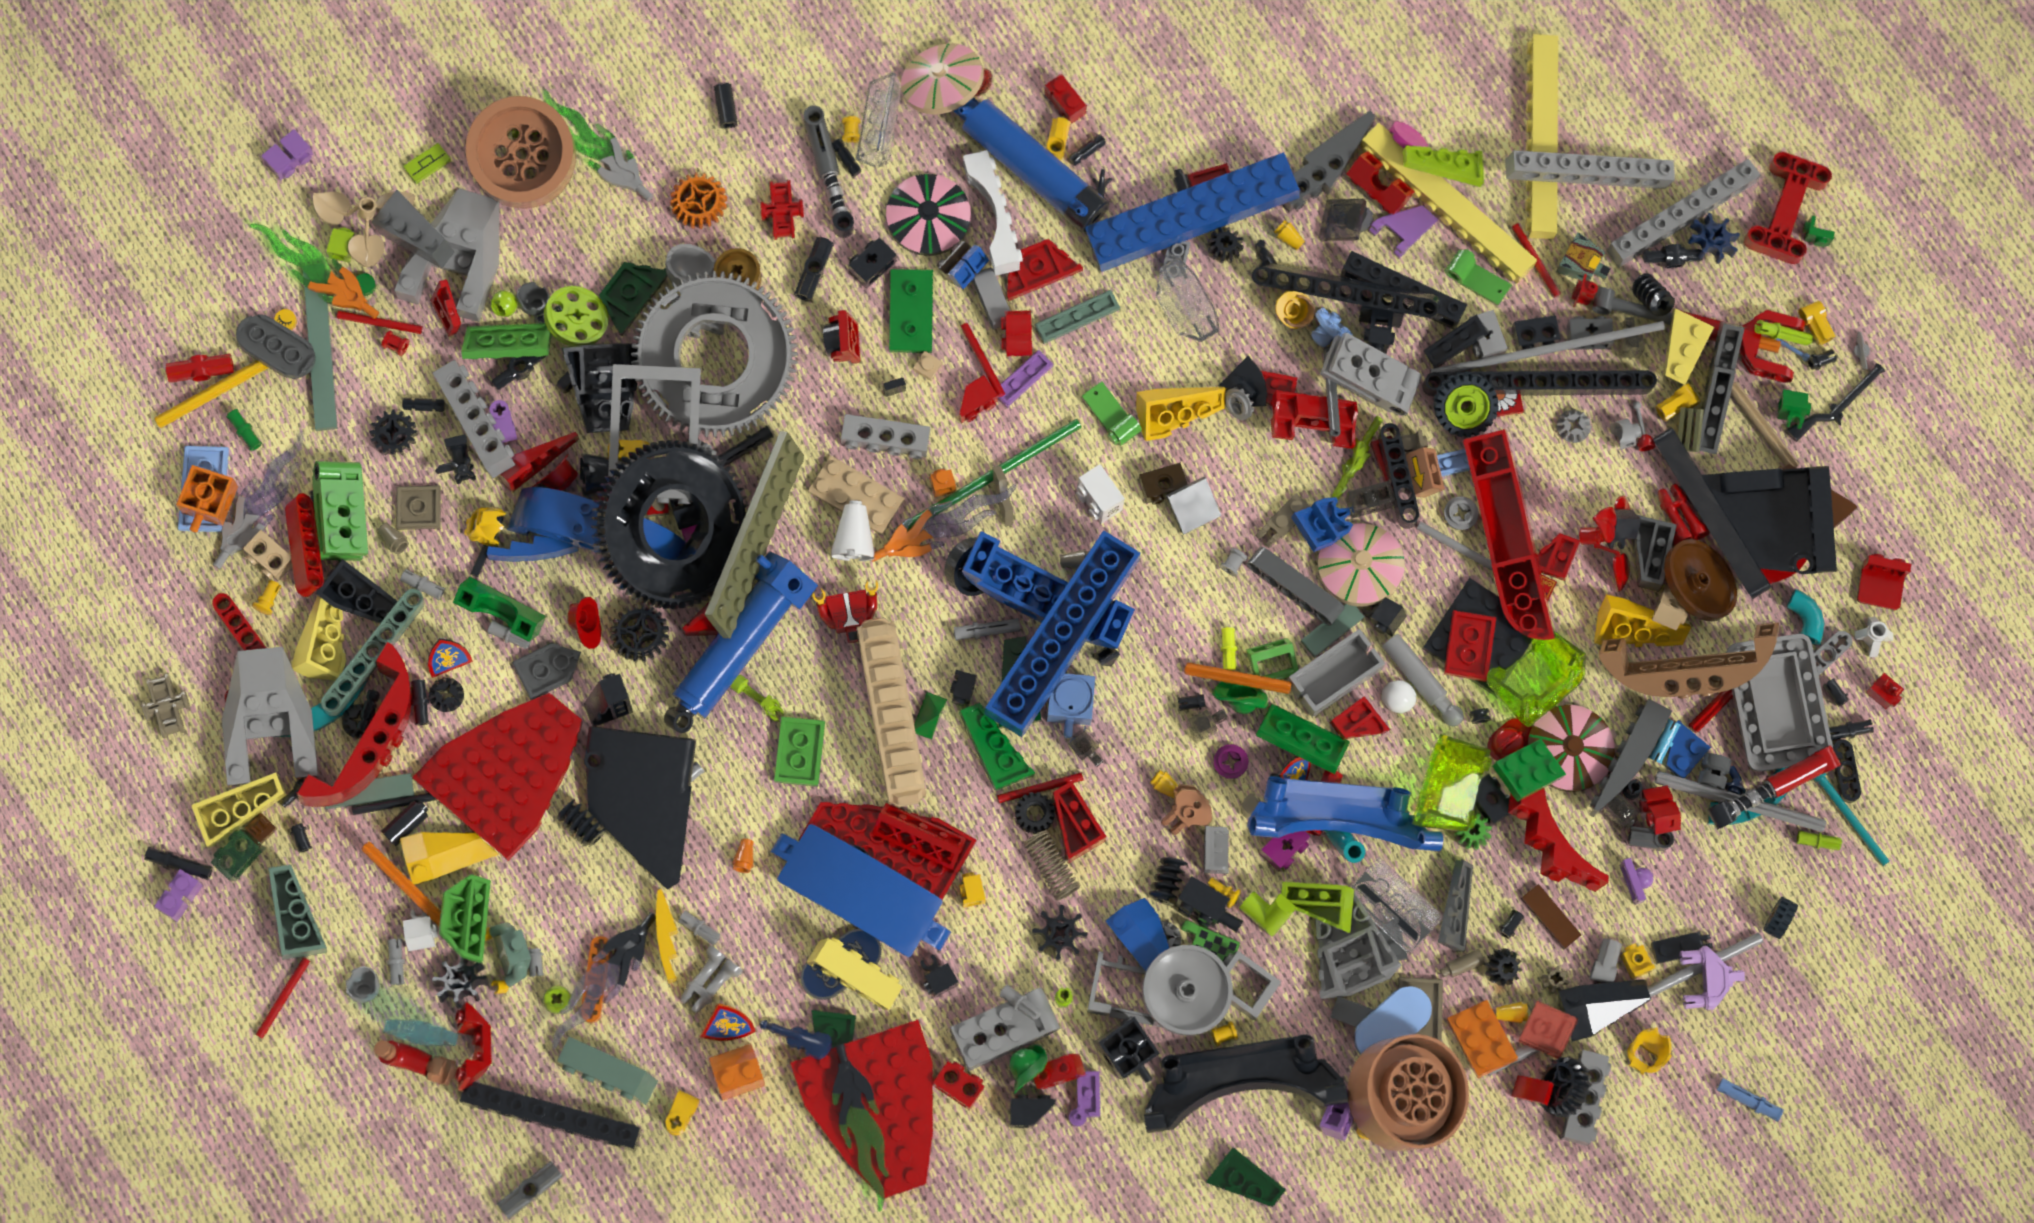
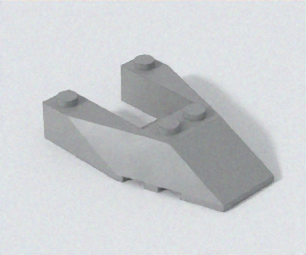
M458 188L432 221L431 225L445 238L455 252L442 269L467 276L456 307L459 317L479 322L499 267V202L491 197ZM411 252L394 290L397 298L418 304L431 267H440Z
M283 647L238 651L222 717L227 785H242L251 782L247 739L291 735L295 778H306L308 774L313 777L318 776L312 710Z

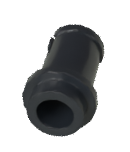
M1829 349L1818 355L1812 354L1808 358L1809 367L1812 370H1820L1822 366L1836 362V355L1828 358V356L1835 354V351Z
M1834 678L1823 685V688L1826 689L1834 700V705L1837 704L1840 707L1850 700L1847 697L1849 694L1844 693Z
M1199 692L1193 696L1177 697L1178 703H1188L1179 705V711L1195 708L1202 710V707H1206L1204 694L1199 695Z
M1632 780L1623 789V794L1626 798L1632 800L1640 795L1643 787L1640 781L1636 783L1637 780Z
M303 823L290 827L291 832L289 833L293 835L299 853L312 849L305 831L307 828L303 826Z
M1513 909L1504 924L1499 926L1500 930L1498 932L1507 939L1514 937V931L1524 919V916Z

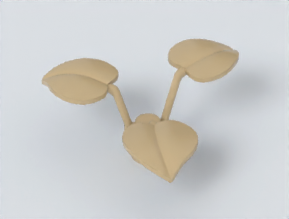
M394 192L381 195L377 203L371 197H364L351 210L348 197L342 193H314V209L319 218L325 223L338 225L343 221L344 216L349 217L358 210L360 218L365 220V236L356 235L352 237L348 244V252L356 262L364 267H372L380 261L384 253V242L378 235L369 236V221L375 216V212L378 213ZM400 192L414 205L415 194Z

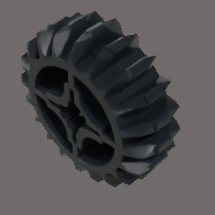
M634 604L633 611L626 607L627 614L618 613L621 620L613 619V623L616 626L610 627V631L615 634H612L610 639L615 641L613 648H619V655L625 653L626 660L633 656V662L637 663L638 657H641L642 662L645 663V656L649 655L650 659L653 660V652L660 655L662 652L659 647L666 648L667 645L662 640H669V635L665 634L669 631V627L664 626L667 620L666 618H661L662 613L660 611L654 614V607H650L646 611V604H643L641 610H638L637 604ZM638 618L635 625L625 628L629 621ZM649 619L656 625L658 632H653L652 629L647 628L645 620ZM642 626L644 635L639 637L638 640L635 632H638ZM622 634L634 640V648L628 646L623 641ZM655 639L651 645L642 648L645 641Z
M1559 1057L1558 1060L1552 1059L1551 1065H1546V1071L1541 1072L1543 1076L1540 1080L1551 1082L1554 1086L1548 1106L1540 1103L1539 1105L1547 1113L1556 1117L1569 1118L1572 1114L1576 1115L1578 1109L1582 1110V1103L1587 1102L1586 1096L1591 1094L1588 1091L1592 1086L1589 1082L1592 1077L1588 1073L1589 1069L1581 1061L1572 1057Z

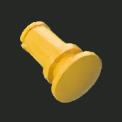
M269 580L262 596H259L257 599L258 603L253 602L252 607L262 614L272 615L273 612L270 608L274 606L273 601L282 586L276 581Z
M1214 877L1209 880L1208 886L1230 898L1227 908L1230 909L1239 899L1241 890L1238 889L1235 892L1233 887L1225 886Z

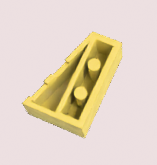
M1673 308L1663 376L1685 385L1714 327Z

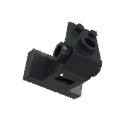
M1361 305L1358 322L1370 323L1369 329L1365 328L1363 341H1367L1368 345L1386 354L1389 345L1394 344L1395 333L1392 332V327L1401 328L1404 313Z

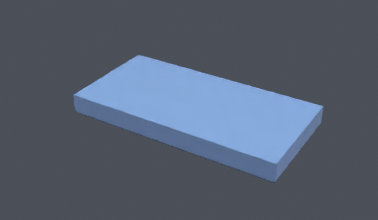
M185 446L181 491L192 465L227 476L229 448ZM179 510L178 530L190 531L194 517L183 514ZM202 520L198 532H222L223 526Z

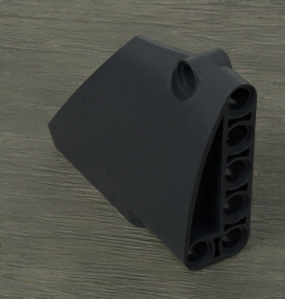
M1829 466L1794 469L1779 468L1702 475L1760 569L1797 572L1799 574L1837 572ZM1801 558L1809 561V567L1805 571H1800L1796 566L1797 561Z
M589 726L584 759L588 811L668 890L680 882L696 739ZM590 755H598L601 763L595 767L591 766L588 762Z

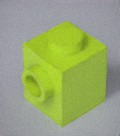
M344 227L340 229L333 228L326 250L330 259L350 263L351 256L348 252V244L351 238L355 236L352 230Z

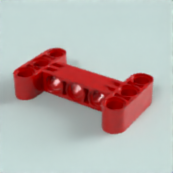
M1778 152L1769 164V169L1773 175L1785 179L1769 229L1757 225L1751 227L1744 237V245L1752 251L1794 265L1798 264L1807 252L1804 242L1790 237L1807 187L1818 191L1825 189L1832 178V172L1828 167L1787 152ZM1776 162H1782L1785 167L1778 166ZM1796 169L1803 170L1804 174L1798 173ZM1816 176L1823 177L1824 181L1818 180ZM1751 235L1757 236L1759 241L1753 240ZM1771 242L1777 243L1779 248H1774ZM1791 250L1798 251L1799 255H1794Z

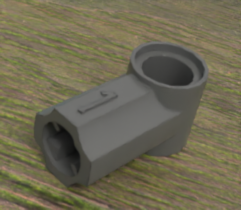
M1630 827L1628 846L1665 851L1674 843L1672 832L1655 835L1653 829ZM1659 835L1667 838V845L1663 846L1658 842Z

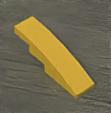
M659 889L657 890L656 901L657 940L668 983L671 984L676 982L677 978L670 960L678 956L670 936L678 934V930L663 891Z

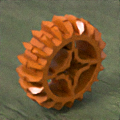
M695 172L694 178L687 174L686 181L680 178V185H674L675 192L670 194L672 198L670 206L673 207L672 213L677 214L676 219L678 221L683 219L684 226L690 222L692 229L696 224H699L701 230L704 223L708 227L711 226V220L717 223V216L723 217L724 212L722 210L727 209V204L724 203L727 201V196L724 195L726 192L725 188L721 187V182H714L715 178L713 175L707 179L705 172L702 174V177H699L698 173ZM697 187L706 188L708 190L701 191ZM690 190V197L681 203L684 194ZM695 194L697 198H700V201L702 200V207L700 203H697V200L695 201ZM716 199L714 206L707 211L706 206L712 202L711 200ZM696 210L700 214H693L688 211Z

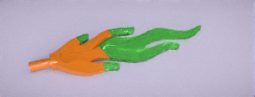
M250 224L251 228L267 236L274 252L279 258L293 263L308 275L309 280L297 270H291L292 274L303 286L314 292L334 295H324L322 298L326 303L341 308L363 310L374 319L379 315V311L367 303L355 275L340 265L336 259L333 258L332 263L335 269L344 277L343 280L335 276L322 253L313 245L290 236L285 229L282 230L287 242L303 251L304 254H300L287 248L270 228L260 224Z

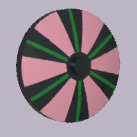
M920 174L906 179L895 188L887 203L886 221L890 234L902 248L917 255L935 256L950 251L954 244H959L964 239L970 226L971 209L967 196L955 182L941 175Z

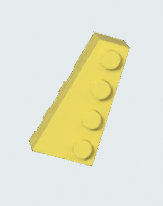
M273 773L191 806L206 846L211 848L287 796L279 774Z
M834 937L818 942L808 958L807 964L812 967L814 964L822 967L823 974L834 979L840 978V983L853 991L857 989L861 997L883 1010L890 1009L903 986L898 984L899 979L891 974L884 975L880 972L881 968L872 962L867 964L861 960L862 955L852 949L850 952L844 949V944Z

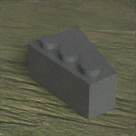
M1638 515L1641 518L1637 538L1633 539L1638 587L1659 592L1665 578V558L1672 547L1677 524Z

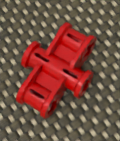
M791 180L780 183L769 181L772 203L765 204L760 202L762 221H765L766 218H773L774 240L781 237L795 239L793 216L804 218L803 199L792 202Z

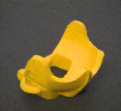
M481 507L476 509L472 513L471 518L466 520L467 528L464 531V535L468 536L471 541H478L490 547H498L499 542L494 537L504 526L499 523L497 517H502L506 513L500 508ZM476 519L475 529L473 530L474 521Z
M1657 1027L1638 1033L1627 1048V1056L1631 1062L1629 1066L1640 1071L1639 1073L1642 1075L1645 1072H1658L1672 1057L1670 1036L1661 1035ZM1639 1046L1656 1056L1657 1059L1652 1066L1646 1065L1635 1057V1052Z

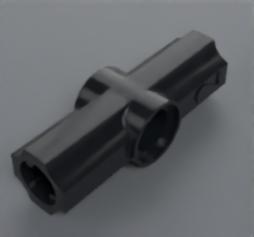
M817 237L794 293V296L800 300L811 302L834 247V243L829 239ZM816 266L819 268V271L811 272L809 268Z

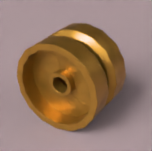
M731 248L723 252L716 259L714 271L717 277H720L722 271L725 273V278H728L729 274L733 273L734 280L737 279L738 275H741V282L744 283L746 278H749L750 286L757 282L756 289L760 288V264L756 256L750 251L742 248Z

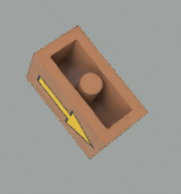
M1422 447L1405 454L1416 497L1426 498L1445 490L1435 449Z

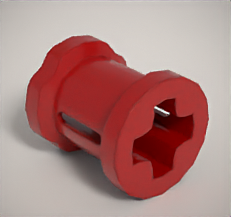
M389 330L385 334L381 346L384 349L389 348L397 352V355L402 357L408 349L410 340L408 338H400L394 335L393 331Z

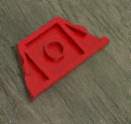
M1050 239L1021 249L1023 261L1020 262V270L1008 273L1007 300L1011 301L1082 272L1083 266L1073 261L1065 251L1058 249L1056 244Z

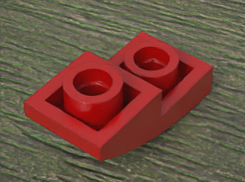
M1517 1075L1511 1097L1548 1106L1554 1084L1536 1078Z

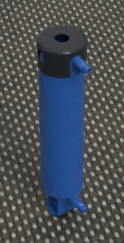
M973 97L960 108L953 110L965 121L962 129L1061 213L1081 233H1086L1085 228L1097 223L1109 207V201L1083 181L989 99L979 102Z

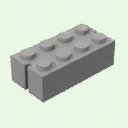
M1360 629L1288 678L1287 681L1292 683L1291 690L1297 698L1302 696L1301 704L1312 718L1384 668L1385 662L1374 648L1370 650L1368 655L1366 654L1371 643Z

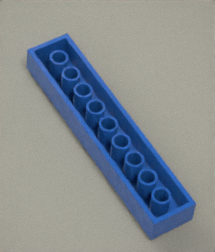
M1283 152L1089 225L1085 228L1086 235L1100 271L1104 272L1174 244L1184 242L1298 199L1299 187Z
M1103 530L985 707L986 716L1018 736H1024L1138 564L1141 554L1139 551Z

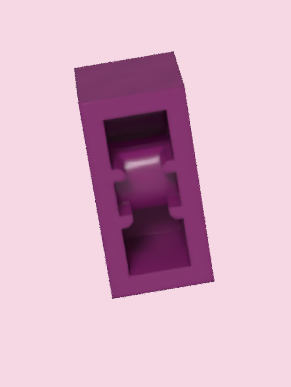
M1299 831L1280 838H1272L1261 849L1259 854L1278 872L1282 868L1287 870L1295 861L1292 857L1297 852L1302 854L1308 848L1309 844L1307 842L1310 836L1305 831ZM1289 843L1291 845L1290 848L1284 851L1282 849L1283 844Z

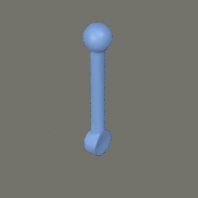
M1774 339L1781 341V345L1801 356L1803 361H1808V358H1810L1808 353L1799 351L1782 339Z

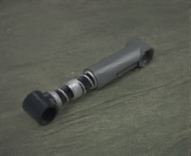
M809 106L803 114L804 126L808 134L819 177L824 179L823 183L827 187V198L831 202L830 209L833 210V231L838 237L847 238L854 232V218L844 204V193L837 179L840 171L825 121L824 111L819 106ZM811 117L819 118L816 122H812L809 119ZM817 132L820 133L821 141L823 144V146L821 147L818 140ZM841 222L849 224L846 228H841L838 225Z

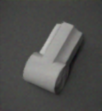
M1604 938L1602 940L1597 961L1595 960L1591 970V980L1600 983L1614 982L1617 973L1616 964L1622 944L1612 939Z

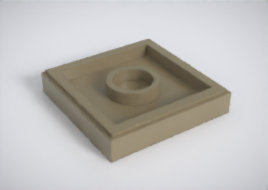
M440 485L397 487V530L441 529Z

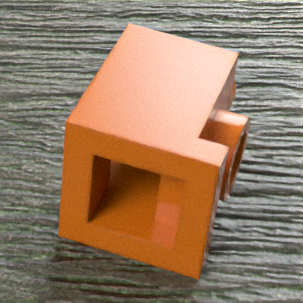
M938 469L930 475L929 480L935 498L956 491V484L951 469Z

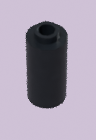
M413 800L381 832L397 847L401 843L400 838L408 836L428 817L426 812L429 809L420 800L417 803Z

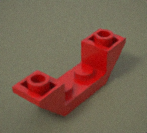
M465 1002L462 1008L457 1010L455 1023H457V1033L473 1036L472 1045L475 1046V1052L472 1060L465 1059L461 1067H458L456 1070L455 1079L458 1080V1090H464L482 1077L492 1064L491 1025L468 1002Z

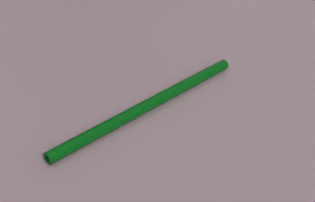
M1077 419L1071 421L1000 464L1004 474L1082 428L1080 422ZM993 469L927 508L932 513L928 520L993 482ZM924 511L902 524L907 530L911 529Z

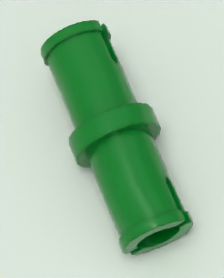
M234 409L226 416L227 419L237 430L236 434L238 437H242L248 445L250 451H255L261 447L263 443L258 439L252 430V425L245 421L239 410Z

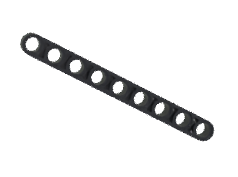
M1268 262L1258 264L1252 273L1253 281L1261 286L1296 291L1307 295L1425 318L1434 317L1441 307L1440 299L1433 294ZM1258 270H1265L1268 274V277L1262 278L1259 275ZM1279 274H1286L1289 278V281H1281L1279 278ZM1300 278H1307L1309 286L1302 285ZM1327 282L1330 285V289L1324 290L1320 283ZM1341 286H1348L1351 289V293H1343ZM1362 290H1369L1372 293V297H1364ZM1390 294L1393 297V301L1386 302L1383 295ZM1411 298L1414 301V306H1407L1404 299ZM1432 302L1435 305V310H1428L1425 307V303Z
M1670 427L1654 437L1653 440L1750 597L1754 599L1771 589L1772 587L1673 428Z

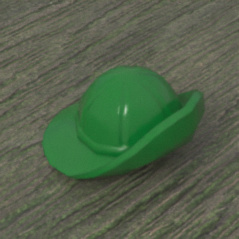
M1220 682L1212 693L1214 698L1227 701L1231 708L1240 714H1249L1256 708L1263 709L1268 706V696L1259 688Z
M1029 1045L1012 1055L1009 1067L1013 1079H1015L1013 1094H1016L1020 1088L1044 1070L1047 1064V1054L1041 1045Z

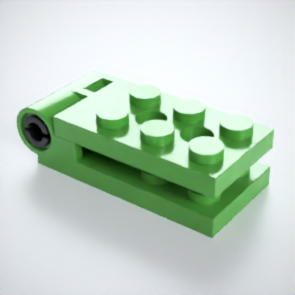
M316 461L313 468L312 483L321 560L344 559L345 561H361L363 556L368 554L361 464L359 462Z

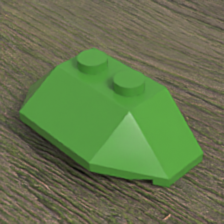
M471 874L443 892L439 934L460 957L482 963L491 880Z

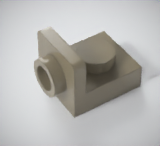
M1417 430L1416 434L1401 435L1405 454L1422 447L1428 448L1427 437L1423 436L1422 430Z

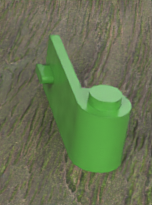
M1458 250L1444 270L1445 274L1460 285L1499 306L1512 287V284L1477 265L1474 258L1475 255L1470 250Z
M1103 381L1081 396L1108 431V438L1114 445L1122 446L1142 431L1135 417L1131 414L1127 415Z

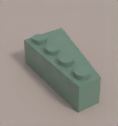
M291 864L268 868L282 960L327 953L325 942Z
M571 1037L567 1039L557 1059L563 1065L562 1070L572 1075L577 1072L582 1075V1079L592 1084L596 1081L601 1084L600 1087L610 1092L615 1090L620 1093L621 1097L630 1101L634 1099L644 1105H647L658 1083V1080L647 1071Z

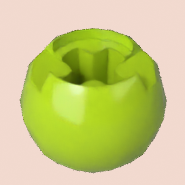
M499 291L491 299V308L496 315L509 317L516 312L518 301L512 292Z
M558 985L549 988L543 997L545 1008L554 1014L565 1012L571 1005L572 1000L568 989ZM555 995L557 997L562 995V1003L558 1004L556 1002L555 1004H552L554 1002L552 997Z

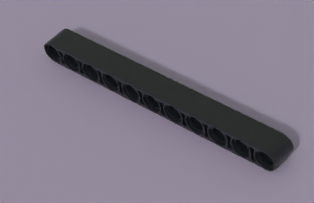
M1648 370L1466 371L1484 377L1492 385L1496 394H1521V396L1645 395L1650 393L1657 384L1656 375ZM1459 372L1429 373L1423 382L1422 388L1424 393L1428 396H1434L1437 394V388L1442 386L1444 380L1447 381L1449 376H1456ZM1620 379L1628 381L1629 386H1623L1620 383ZM1641 379L1648 380L1650 386H1644ZM1433 380L1437 382L1438 387H1431L1428 381ZM1492 380H1500L1503 386H1494ZM1513 380H1520L1523 383V387H1517ZM1535 380H1541L1544 383V387L1537 386ZM1556 380L1564 381L1566 386L1560 387ZM1577 380H1584L1587 386H1580ZM1598 380H1605L1608 383V386L1604 387L1600 385Z

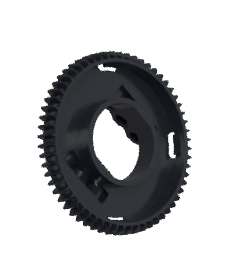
M666 440V442L658 441V443L651 442L650 445L645 444L643 449L635 448V452H628L629 458H621L624 464L620 462L615 463L618 470L610 469L613 476H605L608 483L600 484L604 488V492L597 491V494L601 496V500H594L595 503L599 504V507L592 509L594 512H597V516L591 517L592 520L597 521V525L591 526L592 529H597V533L593 534L592 537L598 538V541L593 545L600 546V549L595 553L603 555L599 562H606L603 570H610L607 577H616L612 583H621L618 589H626L625 595H632V599H639V603L644 604L647 602V606L663 607V609H678V607L683 609L686 606L692 607L694 604H701V600L707 601L709 597H712L747 513L745 508L749 504L743 503L747 496H741L740 494L744 488L737 487L740 480H733L736 474L728 473L731 467H723L724 460H718L719 456L712 455V451L705 450V447L699 446L697 448V444H690L687 441L681 442L680 440ZM666 454V457H658L650 460L647 458ZM671 489L685 494L694 503L700 519L691 535L692 537L686 542L683 550L680 552V556L674 560L665 559L652 550L645 538L643 528L644 516L660 493ZM732 499H735V502L732 503L735 513V521H739V523H733L731 521V514L728 503ZM690 590L689 593L675 595V598H670L674 592Z

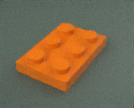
M1488 1000L1447 1018V1022L1477 1079L1518 1060Z

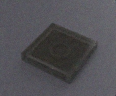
M1364 198L1326 200L1319 239L1321 241L1359 240L1367 201Z

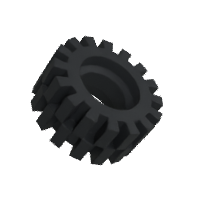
M1030 792L1029 795L1026 796L1025 794L1022 796L1015 809L1016 822L1020 825V828L1026 830L1027 833L1033 832V834L1048 830L1055 817V807L1052 804V800H1049L1045 794L1044 796L1041 795L1040 792H1037V794ZM1037 805L1043 809L1044 815L1042 819L1032 821L1027 817L1026 811L1030 806Z

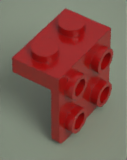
M1881 554L1869 555L1862 564L1857 601L1862 604L1898 610L1901 606L1905 577L1911 572L1912 564L1906 563L1904 559L1900 558L1887 559Z

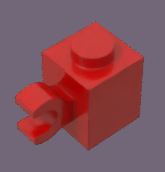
M1883 673L1867 690L1866 694L1886 710L1891 705L1895 707L1903 697L1900 694L1904 691V688L1886 673Z

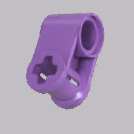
M502 400L494 401L490 406V413L496 421L495 429L499 428L505 437L503 443L517 440L514 422L512 421L507 403ZM502 408V415L498 416V409Z

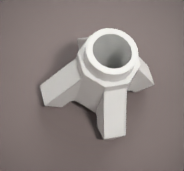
M1868 617V627L1855 631V639L1863 640L1869 646V657H1878L1881 642L1893 641V633L1876 617Z

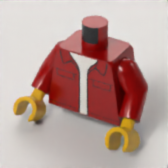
M867 579L865 590L826 596L824 590L820 588L822 592L820 597H815L814 592L811 595L816 601L820 619L830 629H835L837 634L846 632L848 643L859 642L857 627H860L865 620L874 618L878 608L877 580L875 587H869Z

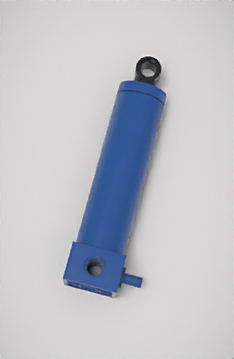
M771 551L765 557L763 555L757 556L756 561L760 564L758 574L755 575V579L758 582L744 602V609L737 618L736 629L733 630L730 639L723 638L718 633L672 693L679 702L676 707L669 708L664 715V721L668 727L679 733H685L693 726V717L696 714L706 719L710 711L713 710L788 609L793 606L800 610L818 587L812 579L790 560Z

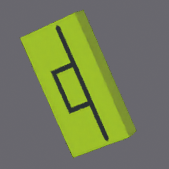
M437 143L403 167L415 184H418L451 162V159L441 145Z

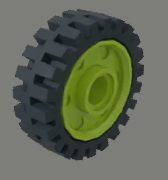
M1459 372L1456 376L1451 375L1447 381L1444 380L1442 382V386L1437 388V394L1434 395L1433 407L1439 423L1449 433L1455 434L1458 437L1465 436L1468 438L1471 435H1480L1479 432L1481 431L1484 433L1487 427H1491L1493 424V419L1497 417L1499 401L1492 385L1479 374H1471L1470 372L1462 374ZM1464 401H1471V405L1468 408H1461Z

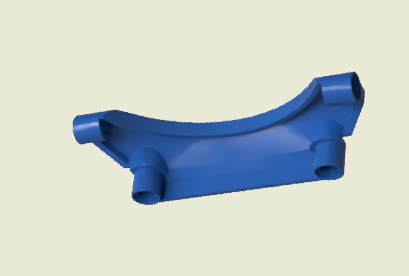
M1271 776L1267 780L1263 798L1265 802L1258 803L1247 823L1250 834L1260 837L1280 838L1299 831L1330 830L1370 836L1414 850L1439 852L1443 847L1442 832L1428 831L1414 815H1409L1410 812L1407 808L1411 793L1406 789L1398 787L1387 788Z

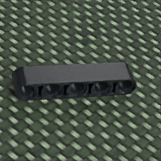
M1387 423L1381 428L1378 442L1398 524L1402 528L1410 529L1419 518V509L1400 430L1397 425ZM1391 432L1394 438L1388 439L1384 436V433ZM1395 452L1399 458L1392 459L1388 453ZM1393 473H1401L1404 479H1396ZM1406 493L1409 499L1402 500L1398 494ZM1410 513L1414 519L1406 520L1403 514Z

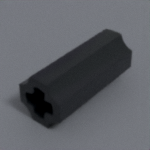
M730 83L715 85L714 92L720 128H734L738 126L732 85Z

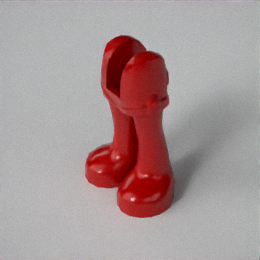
M1677 484L1670 486L1675 502H1672L1666 489L1658 490L1661 510L1665 511L1671 523L1677 524L1672 546L1684 540H1700L1710 534L1707 526L1701 523L1692 511L1687 501L1688 497ZM1680 508L1681 512L1683 513L1690 527V531L1681 519L1677 509Z

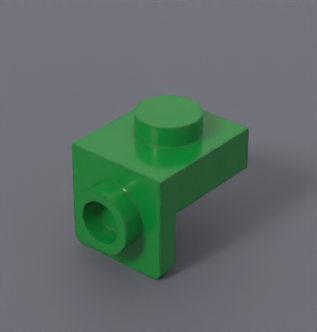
M1812 215L1803 225L1804 241L1814 243L1817 247L1830 246L1834 240L1835 231L1814 227L1816 216Z

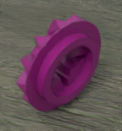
M1224 745L1215 753L1214 767L1217 773L1225 779H1236L1242 776L1248 768V756L1237 745ZM1229 755L1232 760L1237 761L1234 763L1233 770L1230 768V765L1223 764L1228 760Z

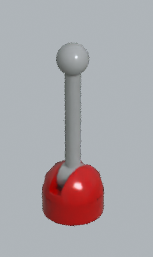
M1635 401L1633 408L1636 410L1642 434L1637 440L1638 449L1640 452L1650 451L1656 447L1653 437L1645 432L1640 412L1641 403Z

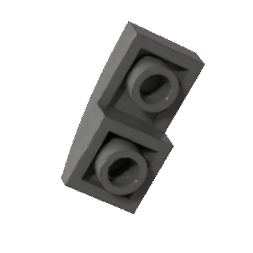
M1337 997L1330 1017L1357 1028L1359 1023L1374 1009Z

